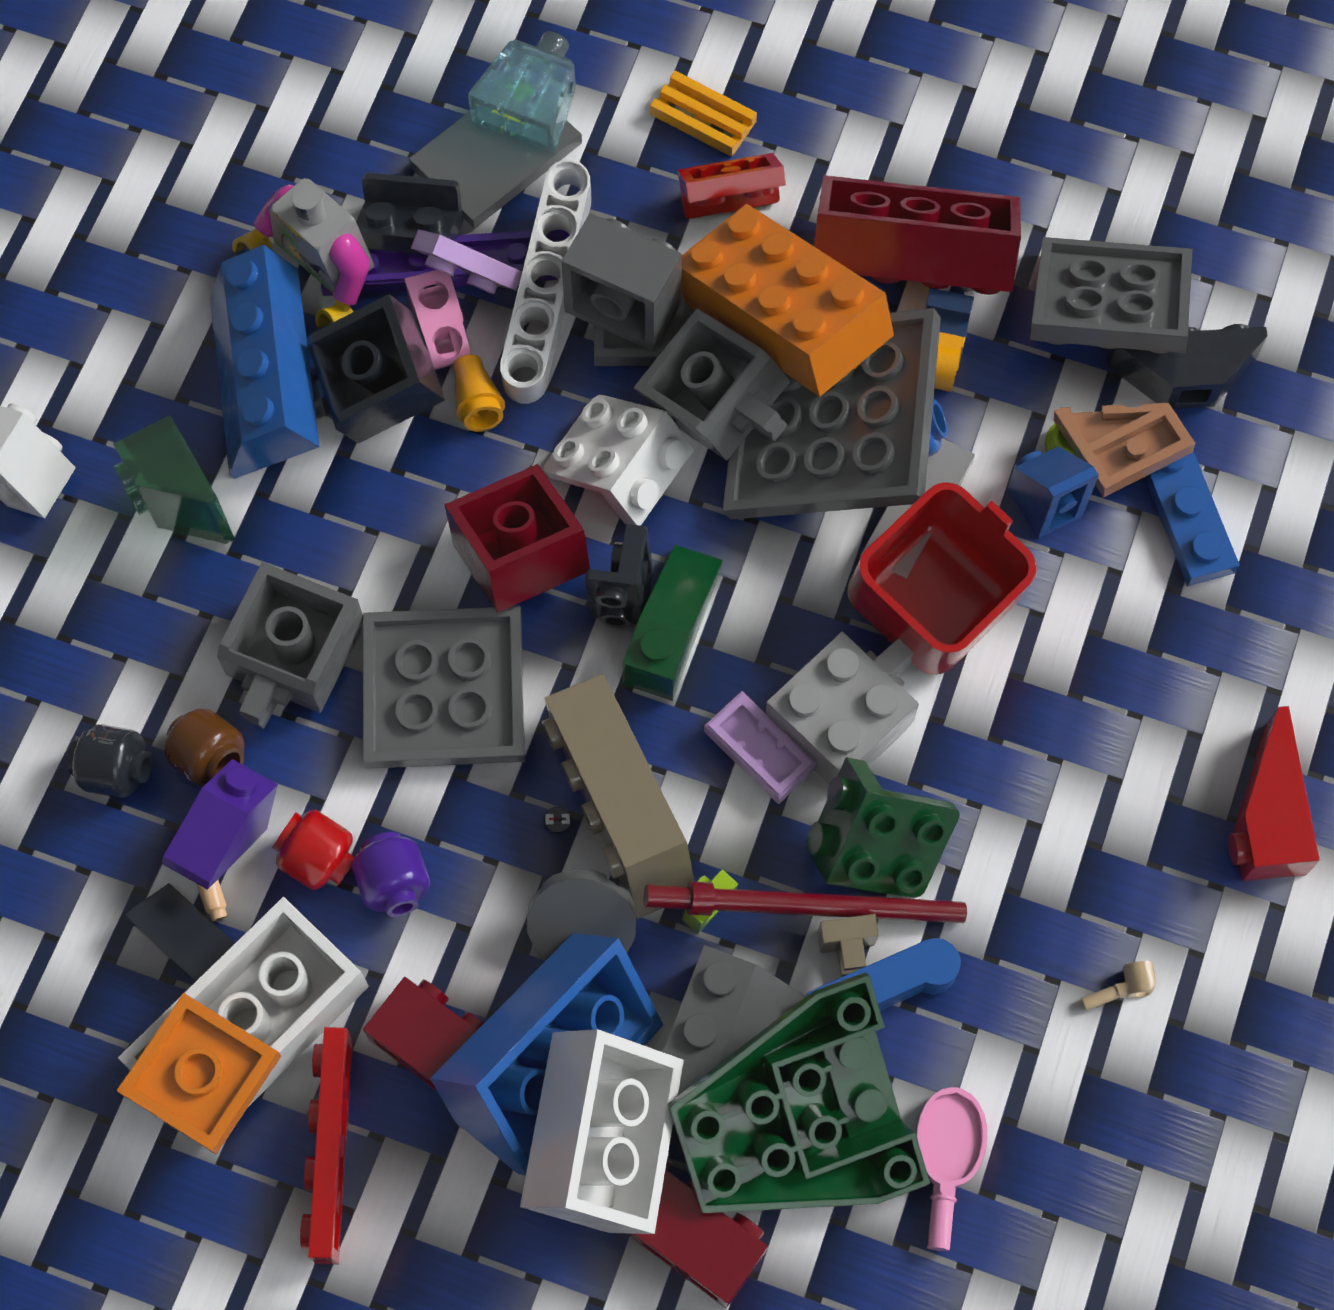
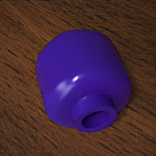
M396 832L380 833L367 839L361 845L360 852L356 854L352 863V870L365 906L375 912H387V915L390 917H400L413 912L419 905L418 901L427 894L431 885L418 844L407 837H401Z

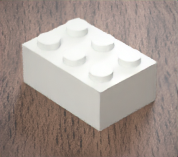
M598 1029L553 1032L520 1207L608 1233L655 1234L673 1126L667 1104L678 1096L684 1060Z

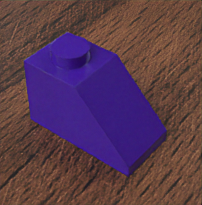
M232 759L201 789L166 850L162 864L208 890L267 830L278 784Z

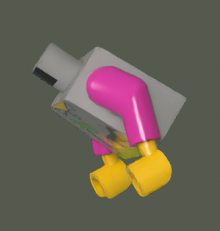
M304 178L295 186H283L274 192L264 204L254 221L256 229L236 238L233 241L232 250L236 253L246 247L252 250L261 245H265L272 250L270 237H273L274 242L333 293L336 299L335 305L318 310L315 316L316 326L322 328L353 313L350 305L357 303L366 276L374 267V264L355 219L314 182Z

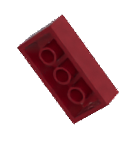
M823 175L814 247L857 275L871 276L874 280L881 283H897L900 280L921 282L924 286L933 289H945L950 285L969 287L973 291L985 295L997 294L1000 291L1012 292L1021 241L1020 197Z

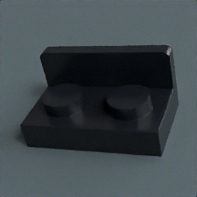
M369 172L364 174L362 187L365 202L356 223L367 249L422 254L411 249L418 230L439 234L453 241L456 240L463 223L460 187L457 181Z
M626 524L623 542H615L613 546L611 572L593 569L586 571L585 584L593 618H598L605 625L623 628L630 626V623L637 624L648 601L653 574V561L647 526Z

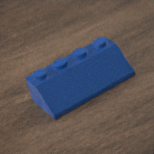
M261 245L223 261L210 296L229 476L234 479L320 447L298 268L267 246Z
M572 933L430 1079L454 1121L517 1174L526 1176L553 1032L598 1029L645 1046L664 1024L619 938Z

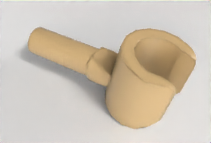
M1138 961L1124 965L1125 983L1114 984L1111 987L1082 997L1081 1000L1085 1010L1087 1011L1127 996L1129 998L1149 996L1154 991L1156 983L1153 963L1151 961Z

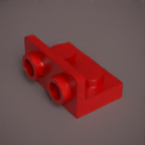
M773 153L677 170L683 213L688 219L739 210L745 204L758 207L778 203L780 200L779 186L786 185L784 166Z

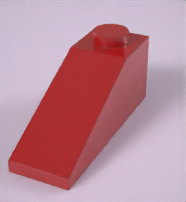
M1289 706L1278 707L1266 723L1233 828L1234 833L1229 835L1231 861L1234 865H1240L1243 881L1307 875L1320 861Z

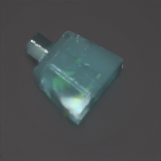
M547 31L543 34L537 47L519 40L509 41L468 94L472 122L556 153L576 87L574 63L570 59L565 58L569 49L568 41L560 34L552 31Z

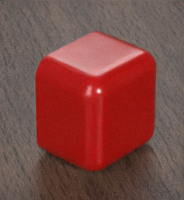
M943 482L928 489L864 551L849 581L848 597L852 606L891 644L900 639L914 652L911 657V663L918 670L926 674L938 675L954 667L1016 605L1035 578L1037 570L1036 561L1031 551L1009 531L1013 520L992 500L984 508L963 487L954 483ZM928 533H931L907 579L891 571Z

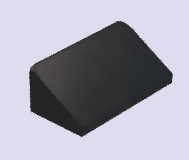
M170 883L137 904L125 915L135 928L194 982L235 944Z

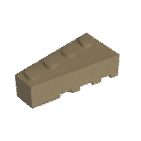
M601 674L545 697L549 718L542 721V726L553 751L562 748L567 760L561 762L568 784L573 792L581 791L586 802L581 804V808L593 835L600 833L605 845L601 850L613 878L619 877L623 887L629 891L637 909L636 917L639 919L662 909L644 906L643 895L645 885L687 887L690 881H695L687 841L604 674Z

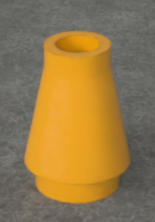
M474 354L464 355L453 364L456 417L470 431H486L496 427L502 421L505 401L484 368L482 359Z

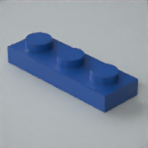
M1194 451L1145 476L1144 479L1187 587L1235 574L1240 564Z

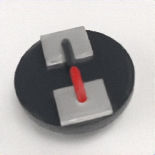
M553 807L545 814L544 822L547 829L551 832L561 833L569 828L571 816L565 808Z

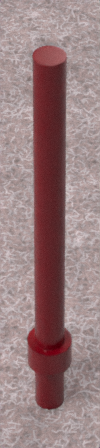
M690 881L687 887L645 885L643 895L645 907L686 909L688 915L711 916L713 911L847 918L875 914L876 919L965 923L967 917L966 903L961 901L714 888V884L711 882Z

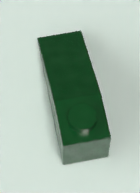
M674 545L640 615L623 660V685L673 701L721 572L723 560Z

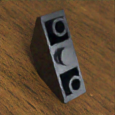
M1233 324L1216 330H1199L1195 327H1188L1185 354L1173 352L1159 354L1149 350L1115 348L1110 349L1107 358L1108 368L1155 403H1169L1172 409L1214 407L1257 359L1268 336L1267 328H1249L1245 324Z

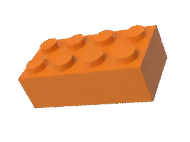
M745 204L682 254L681 291L685 302L693 310L698 308L759 346L772 357L784 373L819 397L894 336L884 291L748 204Z

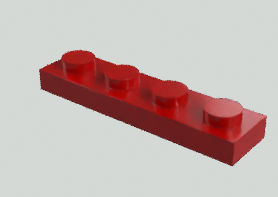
M324 1027L323 1044H315L313 1048L312 1073L313 1077L320 1078L319 1099H311L309 1105V1133L317 1134L315 1156H307L305 1162L304 1187L305 1191H313L311 1214L302 1215L300 1246L301 1249H309L308 1258L315 1264L339 1265L353 1037L347 1028Z

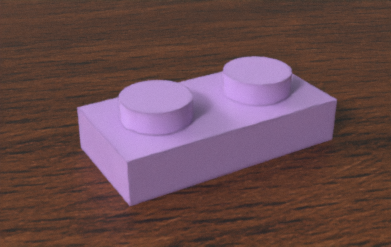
M423 230L417 231L411 249L428 256L425 265L452 276L455 270L459 269L470 274L467 281L468 284L495 294L498 286L514 291L517 290L522 271L442 235Z

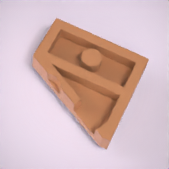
M1169 403L1143 404L1136 408L1124 405L1102 406L1101 412L1071 413V407H1061L1054 411L1053 420L1075 455L1094 466L1099 476L1095 486L1103 498L1194 451V440Z

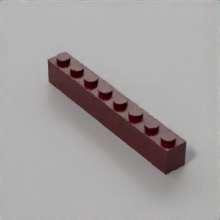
M404 976L365 1025L363 1031L370 1042L437 1091L430 1078L463 1046L484 1022L467 1011L462 1018L445 1006L449 998L433 984L423 979L419 985H416ZM667 1159L655 1234H625L727 1309L767 1252L768 1245L760 1240L764 1231L738 1212L732 1219L723 1212L702 1213L691 1179L685 1185L669 1173L668 1170L672 1163Z

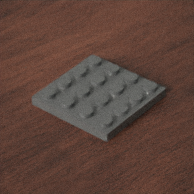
M934 308L890 313L894 336L821 397L784 373L790 380V383L770 407L780 415V419L785 421L788 426L776 441L752 429L730 456L723 512L730 519L914 504L925 493L941 320Z

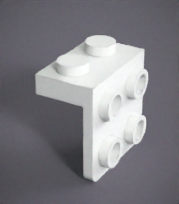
M598 395L584 407L576 422L562 441L555 447L554 452L544 465V471L552 479L600 492L625 524L641 526L692 454L694 448L667 411L605 395Z

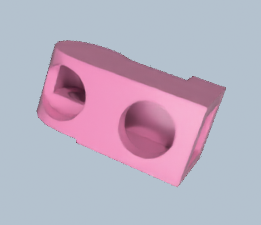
M434 270L404 278L412 311L416 315L434 369L452 366L458 358L471 354L463 325V315L451 275ZM430 285H438V286H434V287H431V288L424 289L425 287L430 286Z

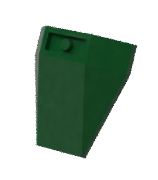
M867 972L811 992L667 1104L702 1213L879 1204L930 1184L916 1132L900 1117L876 1035V1031L885 1028L871 978Z

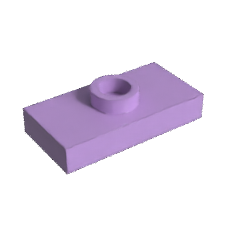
M743 691L704 725V732L778 805L816 770L817 763Z

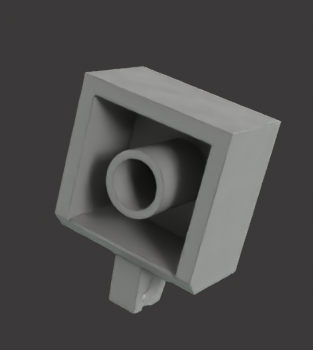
M841 632L767 701L766 715L817 763L815 771L830 784L831 780L838 776L846 757L864 760L870 766L913 723L919 703L902 688L905 682L899 675L911 664V657L914 652L900 639H897L877 657L871 650L865 653L847 635Z

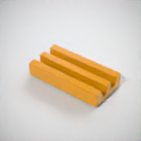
M675 70L670 76V83L668 85L664 84L660 90V97L658 99L655 98L650 104V115L733 157L757 120V112ZM673 103L695 114V118H697L698 120L669 106V104ZM712 123L733 134V137L731 138L708 125Z

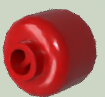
M310 810L303 816L295 812L272 846L278 852L276 856L277 867L311 890L321 889L329 879L339 885L355 858L348 853L353 841L351 832L317 810Z

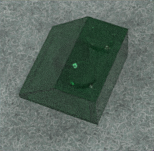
M170 415L113 444L122 461L113 467L139 515L148 511L157 528L223 544L235 540L216 494Z

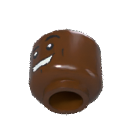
M195 709L176 718L172 722L167 732L164 754L169 765L199 787H204L232 759L243 765L245 742L239 730L212 710Z

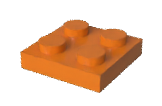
M183 993L123 1080L117 1092L216 1155L281 1058V1054Z

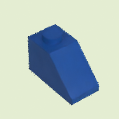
M1058 446L1044 454L1041 451H1034L1022 457L1014 466L1007 490L1039 539L1082 518L1099 474L1094 466Z

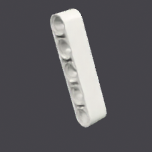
M575 160L556 162L549 168L546 174L501 357L500 372L505 392L513 401L520 404H530L539 400L547 389L565 315L561 261L588 217L591 207L590 175L588 170ZM564 185H575L581 189L572 196H564L557 192ZM553 230H564L570 234L567 239L561 242H553L546 238V235ZM543 275H552L559 280L555 286L550 288H541L534 283ZM532 321H541L548 326L543 333L538 335H530L523 330L524 326ZM521 367H530L537 372L536 376L527 382H518L511 377L513 372Z

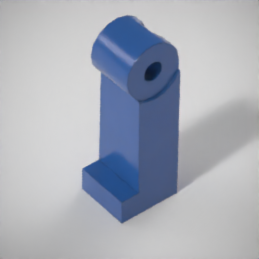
M932 938L806 993V996L815 990L867 972L871 978L879 1009L882 1011L920 992L933 995L945 992L952 986L960 971L961 959L959 952L953 944L944 939Z

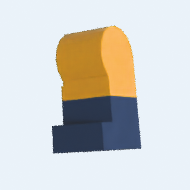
M930 288L926 309L934 308L941 318L934 389L952 392L956 371H958L974 297Z

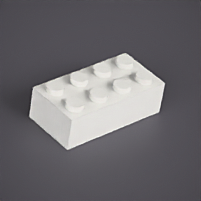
M282 897L185 994L281 1054V1058L250 1103L251 1105L324 1032V1027H329L369 986L362 972L285 897ZM177 1001L118 1057L129 1070L132 1069Z

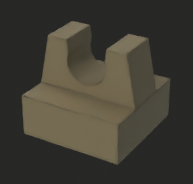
M875 914L821 921L817 931L820 953L837 951L841 977L866 967L864 947L874 946L879 936Z

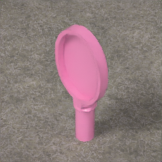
M957 1087L941 1089L932 1095L922 1107L915 1127L929 1180L934 1184L933 1194L930 1196L932 1205L927 1248L936 1251H950L954 1203L957 1201L955 1198L956 1187L970 1180L979 1170L986 1153L988 1141L985 1114L979 1102L972 1094Z

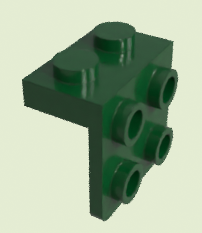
M846 757L838 776L834 777L829 784L826 804L818 822H815L809 830L806 848L826 884L917 898L925 893L959 820L960 813L952 802L883 790L864 760Z

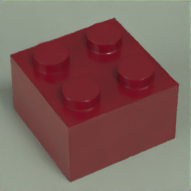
M538 464L444 504L453 546L497 613L581 576L590 569L584 528Z

